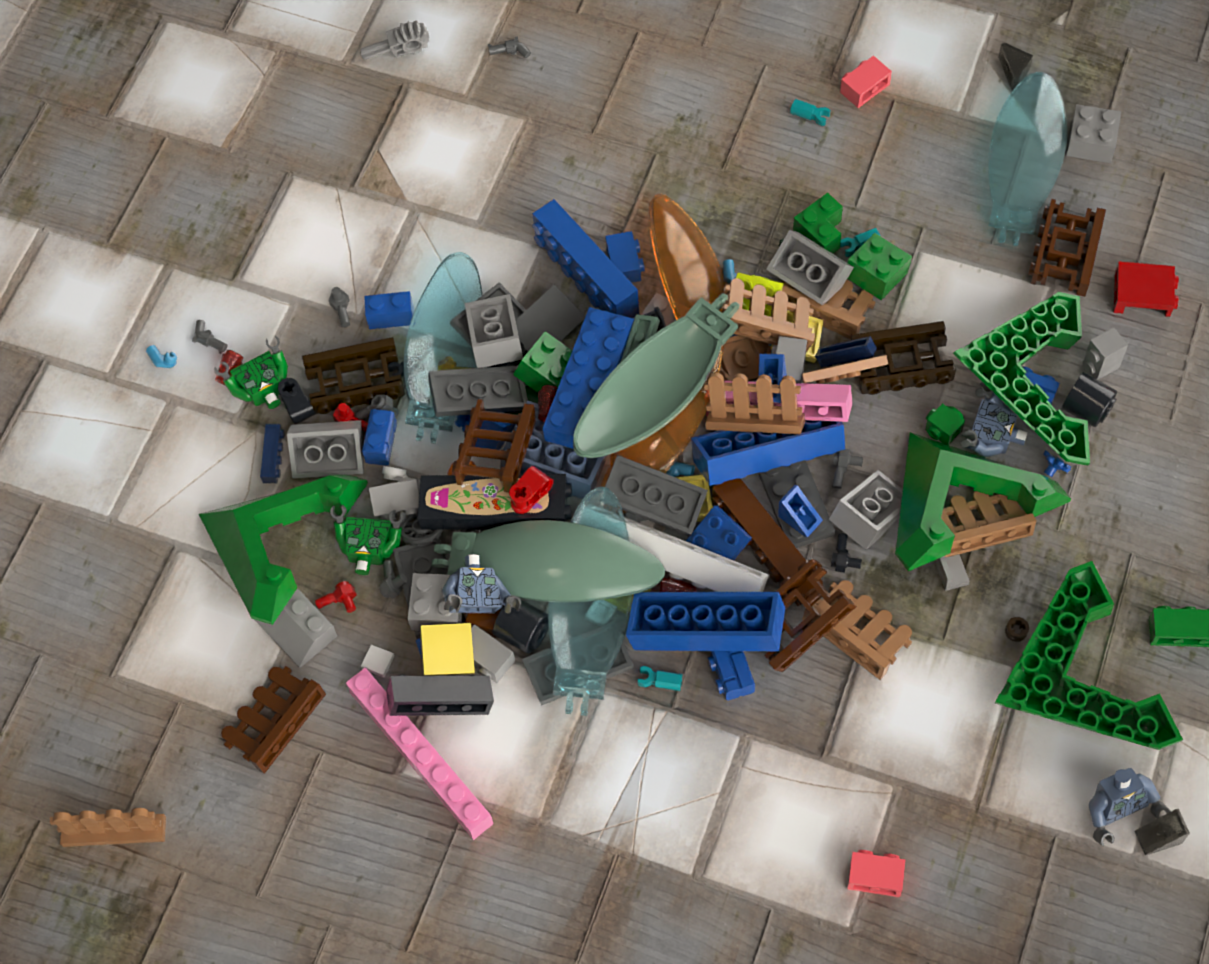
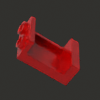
M1119 261L1114 273L1113 313L1123 314L1125 307L1165 310V317H1170L1173 309H1177L1179 301L1178 295H1175V289L1178 288L1179 276L1175 275V266Z

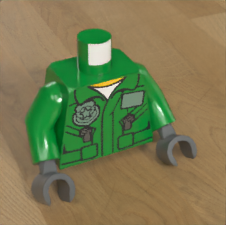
M275 336L277 345L273 347L268 344L266 339V345L272 349V354L270 351H267L231 370V375L228 373L229 366L226 362H221L225 367L224 373H220L214 367V373L224 378L223 383L234 397L245 402L251 401L255 406L266 403L269 409H274L280 405L278 385L280 381L287 378L288 365L282 350L278 348L280 340L277 336Z
M342 505V514L337 515L335 513V506H333L330 513L336 519L334 522L335 538L341 552L347 555L349 562L356 563L355 573L368 575L371 564L382 565L385 558H389L393 554V550L400 546L402 533L400 524L406 520L405 512H401L399 521L395 518L396 510L390 512V521L346 517L345 521L343 516L346 514V507Z

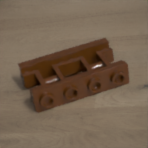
M1051 199L1050 206H1045L1042 219L1046 220L1045 225L1040 224L1037 236L1042 238L1041 243H1036L1033 253L1037 260L1036 262H1031L1028 275L1032 276L1031 284L1035 285L1036 281H1039L1041 285H1045L1047 276L1070 281L1068 291L1075 289L1077 290L1076 295L1085 297L1090 284L1106 209L1097 207L1096 212H1091L1092 209L1087 208L1085 217L1064 213L1065 203L1055 204L1056 199ZM1053 213L1057 214L1055 223L1066 225V229L1054 226L1053 233L1048 234ZM1089 221L1093 222L1089 241L1084 242L1086 233L1075 231V227L1087 229ZM1056 238L1079 243L1076 254L1054 250ZM1048 251L1046 260L1058 262L1057 266L1045 264L1044 271L1040 272L1043 252ZM1080 259H1084L1080 280H1076L1077 271L1067 269L1066 266L1078 267Z
M814 559L803 562L798 567L799 571L792 577L785 578L780 583V588L775 591L779 592L785 605V610L799 599L810 613L794 629L784 618L782 633L786 631L794 640L785 648L780 644L779 651H768L764 655L770 661L769 664L773 669L779 672H784L857 607L840 589L830 596L819 582L827 571L820 562ZM806 580H809L816 590L806 598L798 588ZM823 597L831 607L824 614L820 615L813 605Z

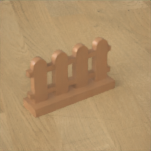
M738 278L733 279L729 285L726 284L724 287V292L728 293L727 304L723 305L722 312L733 302L740 304L738 311L730 318L738 325V329L733 334L772 345H778L779 336L807 340L806 352L814 343L815 334L812 333V328L808 327L809 316L813 315L814 309L810 308V302L805 297H799L795 304L788 302V296L783 291H777L773 297L766 296V289L762 285H755L751 291L744 289L743 281ZM743 298L750 299L749 311L742 309ZM765 304L772 306L771 317L764 315ZM787 310L794 312L793 323L786 321Z
M848 280L824 305L819 304L787 282L782 281V291L787 294L788 302L795 304L799 297H805L810 302V308L814 309L812 317L823 320V327L851 339L853 334H859L860 326L864 324L866 319L863 315L868 308L873 309L876 303L873 301L874 296L865 290H862L860 294L853 292V284ZM847 299L855 301L849 310L842 307Z
M713 373L709 381L705 382L704 389L709 390L710 403H707L706 406L707 411H710L705 421L706 430L801 434L805 424V413H803L802 407L797 406V394L801 393V386H796V381L792 376H784L780 385H772V380L768 375H760L756 384H748V379L744 374H736L732 383H724L723 375ZM725 391H733L734 404H726ZM749 392H757L758 405H750ZM773 393H781V406H774Z
M975 491L973 501L966 502L962 496H953L950 507L943 508L941 519L955 535L951 552L944 557L1032 536L1037 520L1033 513L1027 515L1024 510H1021L1017 501L1008 500V496L995 493V496L989 497L988 494ZM1000 503L1005 514L999 516L993 504ZM977 509L982 520L976 522L971 510ZM954 514L960 526L953 527L948 516Z
M843 580L838 585L833 582L829 588L831 590L830 596L840 589L857 607L825 634L824 637L881 680L886 675L890 664L893 665L897 658L894 655L903 646L908 649L912 644V641L909 640L912 630L907 625H901L897 629L890 625L892 614L887 610H881L878 614L871 611L870 609L873 604L871 597L862 595L858 599L854 598L851 595L853 584L850 581ZM824 599L818 600L813 605L820 615L824 614L831 607ZM806 608L802 620L810 615ZM865 616L871 621L860 630L855 625ZM885 631L890 637L882 645H879L874 640Z
M134 808L132 813H123L117 809L106 810V814H96L94 811H81L80 815L74 816L66 812H56L54 817H50V824L57 825V831L61 832L60 844L63 847L164 842L166 816L164 814H155L154 811L149 812L145 808Z

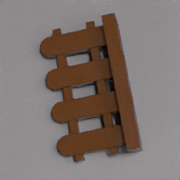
M287 666L283 669L280 667L271 668L268 672V677L272 684L268 689L263 686L254 689L252 695L257 703L253 708L242 706L238 709L237 717L242 722L237 728L226 726L221 731V736L226 741L223 745L229 750L234 746L245 753L242 757L248 762L251 761L264 774L326 695L319 683L312 679L308 680L305 677L302 681L290 674L292 670ZM279 687L291 693L287 700L275 694ZM264 706L276 713L271 720L260 714ZM248 727L260 733L256 740L244 734Z

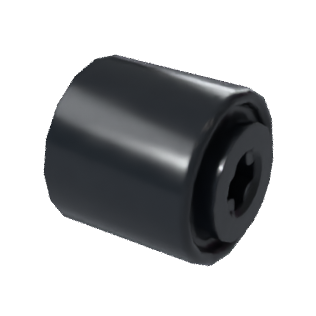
M1083 372L1072 387L1061 409L1079 419L1087 420L1089 425L1097 427L1099 423L1104 422L1117 400L1115 398L1117 390Z
M521 600L518 612L515 608L511 607V612L505 613V606H503L495 621L493 635L525 653H531L540 646L548 632L549 614Z

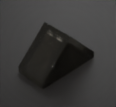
M1002 43L998 58L1011 90L1016 91L1030 70L1033 55L1007 43Z
M1175 809L1134 831L1145 855L1180 845L1190 834L1179 809Z

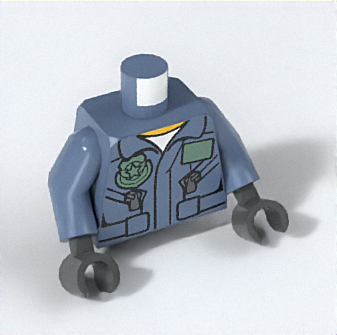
M980 382L983 388L976 389L975 393L978 397L985 396V400L982 399L973 429L962 433V436L966 439L961 441V446L972 449L982 457L1006 453L1009 442L1024 446L1028 432L1014 428L1017 415L983 382Z
M479 555L465 556V567L459 568L450 575L442 589L445 600L444 610H449L451 613H495L503 607L502 604L505 606L504 612L510 613L511 607L515 608L518 612L521 605V599L508 592L499 577L495 575L493 568H480Z
M1132 768L1116 771L1114 775L1098 783L1095 795L1089 802L1093 826L1097 827L1093 834V838L1097 843L1104 847L1103 840L1106 838L1112 844L1115 839L1114 835L1106 830L1105 826L1148 807L1149 803H1152L1151 813L1159 821H1161L1159 813L1162 810L1168 816H1171L1170 809L1163 802L1159 801L1161 797L1150 778L1141 773L1136 774Z

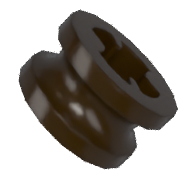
M1021 617L1011 618L1005 628L1007 638L1014 642L1024 640L1029 632L1028 622ZM1014 625H1019V629L1023 628L1020 634L1015 633V629L1012 630Z

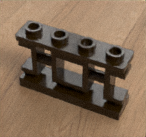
M944 321L853 334L851 340L871 336L876 346V351L883 350L888 360L887 365L868 369L869 372L861 373L859 376L861 393L875 395L882 391H900L908 387L922 388L928 384H946L953 381L956 373L953 359L941 361L938 347H944L947 343ZM929 343L930 351L919 352L918 344ZM912 351L915 365L894 367L891 354ZM933 360L935 368L923 370L922 361ZM887 367L889 375L877 377L876 368Z
M393 337L302 356L307 380L318 379L320 392L309 394L310 405H312L316 414H327L334 411L341 403L347 404L350 408L363 404L371 405V401L376 395H387L393 400L405 396L401 375L392 377L389 375L387 364L399 362ZM382 361V367L369 369L368 362ZM336 369L337 377L324 379V371ZM364 369L366 382L344 386L342 373ZM385 377L386 384L372 385L371 379ZM339 386V394L327 396L326 388Z

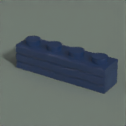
M870 336L819 347L815 357L821 368L860 359H869L873 357L876 346Z
M265 424L260 474L263 483H278V478L281 477L279 465L282 464V456H280V453L283 452V443L281 442L285 432L280 424Z

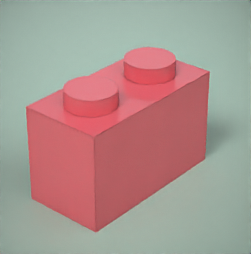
M873 55L867 61H862L855 70L847 72L842 77L840 93L859 108L890 85L892 71Z
M869 850L852 852L847 889L900 897L903 888L905 859H900L895 854L873 855V852Z

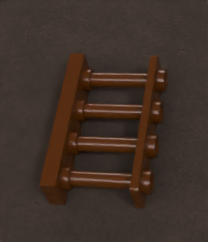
M478 399L476 407L471 409L470 425L465 427L464 443L459 445L458 461L453 463L452 475L456 477L457 485L463 484L465 475L497 478L503 482L504 492H509L510 488L518 481L536 423L534 404L525 403L522 413L515 415L485 411L483 399ZM484 420L517 424V430H513L512 433L481 429ZM478 438L511 442L512 444L511 449H507V451L475 447ZM474 456L505 460L506 465L501 467V469L472 466L469 463L471 457Z

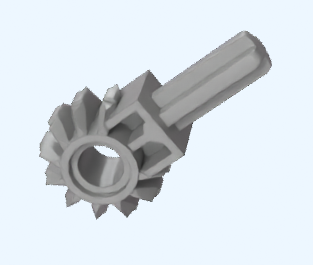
M417 20L414 22L408 21L405 24L400 23V27L386 31L388 39L366 46L360 50L362 58L367 60L390 51L394 53L396 58L408 53L422 52V48L428 47L429 33L424 23H418Z

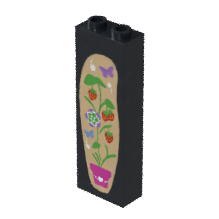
M546 474L554 481L550 491L529 512L518 514L512 510L509 492H504L503 482L500 479L465 475L463 484L457 485L456 477L453 475H421L418 521L421 530L491 529L506 524L536 520L567 522V519H571V505H567V497H572V483H567L566 474Z

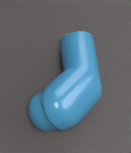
M730 259L723 261L724 280L729 284L737 276V273L734 271V261Z
M151 345L146 349V353L156 367L172 368L177 364V355L173 352H170V355L168 352L165 355H161L155 345Z
M672 461L662 466L659 471L673 477L679 475L693 476L695 466Z

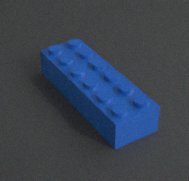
M555 199L532 213L535 242L539 247H544L547 250L548 256L554 263L558 262L566 277H571L575 281L577 289L581 293L585 292L593 307L629 318H634L636 314H639L638 289Z
M589 307L543 426L545 441L573 448L574 431L584 410L602 383L621 363L634 322L633 318Z
M805 420L801 434L721 430L691 438L693 462L709 485H719L732 479H741L747 475L767 472L777 467H785L792 463L808 461L815 457L845 450L844 424L837 421Z
M641 592L633 596L626 637L634 650L779 651L785 605L779 592Z

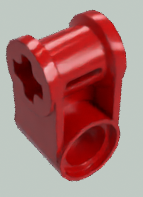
M535 466L529 467L523 476L510 488L509 496L512 510L518 514L529 512L550 491L553 486V479Z

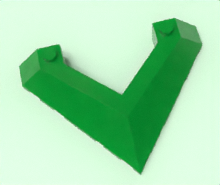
M1057 292L1047 300L1036 304L1026 312L1015 316L994 328L991 332L973 340L965 347L959 348L953 354L1066 462L1088 466L1090 464L1088 421L1067 417L1060 409L1057 411L1050 404L1048 395L1037 383L1034 385L1026 377V371L1022 367L1023 364L1046 346L1068 350L1082 338L1080 296Z
M910 432L895 555L909 572L950 554L955 535L941 519L949 485L959 487V484L973 487V491L988 495L997 493L1008 496V500L1017 501L1027 515L1033 513L1034 517L1069 503L1071 498L1058 482L1044 475L1021 470Z
M347 474L329 475L290 490L199 514L251 619L273 625L297 590L291 569L269 562L260 534L268 532L269 527L281 523L285 526L302 520L300 516L315 512V515L324 511L330 513L333 506H335V513L341 515V506L344 505L347 511L343 517H346L367 486L368 481L366 479Z
M1093 561L1069 569L1019 661L1007 679L1004 688L998 695L995 704L1156 750L1183 741L1160 693L1134 702L1129 699H1121L1111 695V692L1093 685L1088 686L1075 681L1076 679L1067 676L1087 624L1111 615L1114 602Z

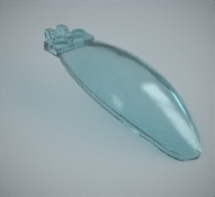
M1032 73L1015 87L1005 101L992 132L988 156V178L993 206L988 226L1001 228L998 243L1004 244L1007 235L1006 230L1015 231L1012 240L1014 246H1018L1021 232L1034 234L1038 211L1052 191L1064 160L1067 144L1065 106L1058 85L1046 73Z
M463 252L448 255L437 267L416 306L406 338L403 372L409 405L405 424L418 426L416 441L422 440L424 427L433 429L430 440L431 443L436 444L438 430L452 432L455 416H435L428 381L429 371L477 368L473 348L449 324L454 317L466 309L465 303L476 301L483 295L477 266L474 260Z
M603 486L590 491L580 502L570 523L603 530L629 541L623 511L614 493ZM632 595L586 602H549V636L556 666L553 695L567 696L565 714H571L573 711V697L583 698L580 708L582 716L588 715L589 698L604 700L607 673L620 651L626 634L632 606Z

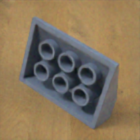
M527 401L526 404H534L536 423L520 474H524L531 466H535L545 474H566L567 483H572V496L589 501L608 455L597 458H585L577 455L573 448L545 441L543 426L550 408ZM506 442L503 450L511 449V442ZM500 460L501 469V467L506 465L505 460Z

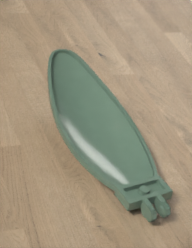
M722 293L712 305L700 297L687 312L686 316L664 327L633 350L610 373L584 410L574 431L573 449L575 453L585 458H597L618 452L651 436L679 415L706 382L717 360L721 346L738 329V325L730 318L738 311L740 304L733 302L722 313L719 310L727 302L728 295Z
M551 520L516 522L491 528L478 534L476 532H453L451 546L446 544L434 545V552L450 554V559H432L433 567L448 568L447 575H452L459 568L465 567V556L479 555L480 568H493L495 575L499 577L511 595L544 602H586L637 594L656 586L665 575L664 566L654 555L630 541L593 527Z

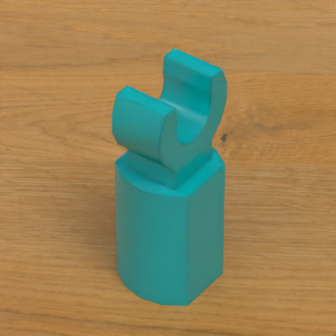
M795 99L791 106L790 114L808 120H815L818 125L825 126L826 118L821 116L830 117L831 110L826 107L817 108L816 105Z
M877 228L855 235L854 238H843L840 247H850L845 250V256H852L874 233L881 236Z
M647 666L640 667V673L647 674L649 677L645 680L638 679L639 686L649 687L650 685H655L657 688L681 690L683 674L661 670L654 672Z

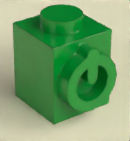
M942 403L937 409L933 408L926 416L925 430L932 439L950 445L963 431L965 420L957 408L953 406L948 407Z

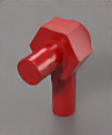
M345 403L339 404L333 414L335 422L361 420L354 417V412ZM361 420L362 431L366 432L368 423Z
M344 581L335 586L336 590L333 593L315 600L318 609L332 602L344 603L346 611L351 613L356 610L353 598L357 594L354 587L349 582Z

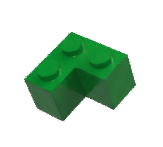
M827 192L794 217L793 231L799 232L833 254L840 249L842 234L835 226L842 221L843 206Z

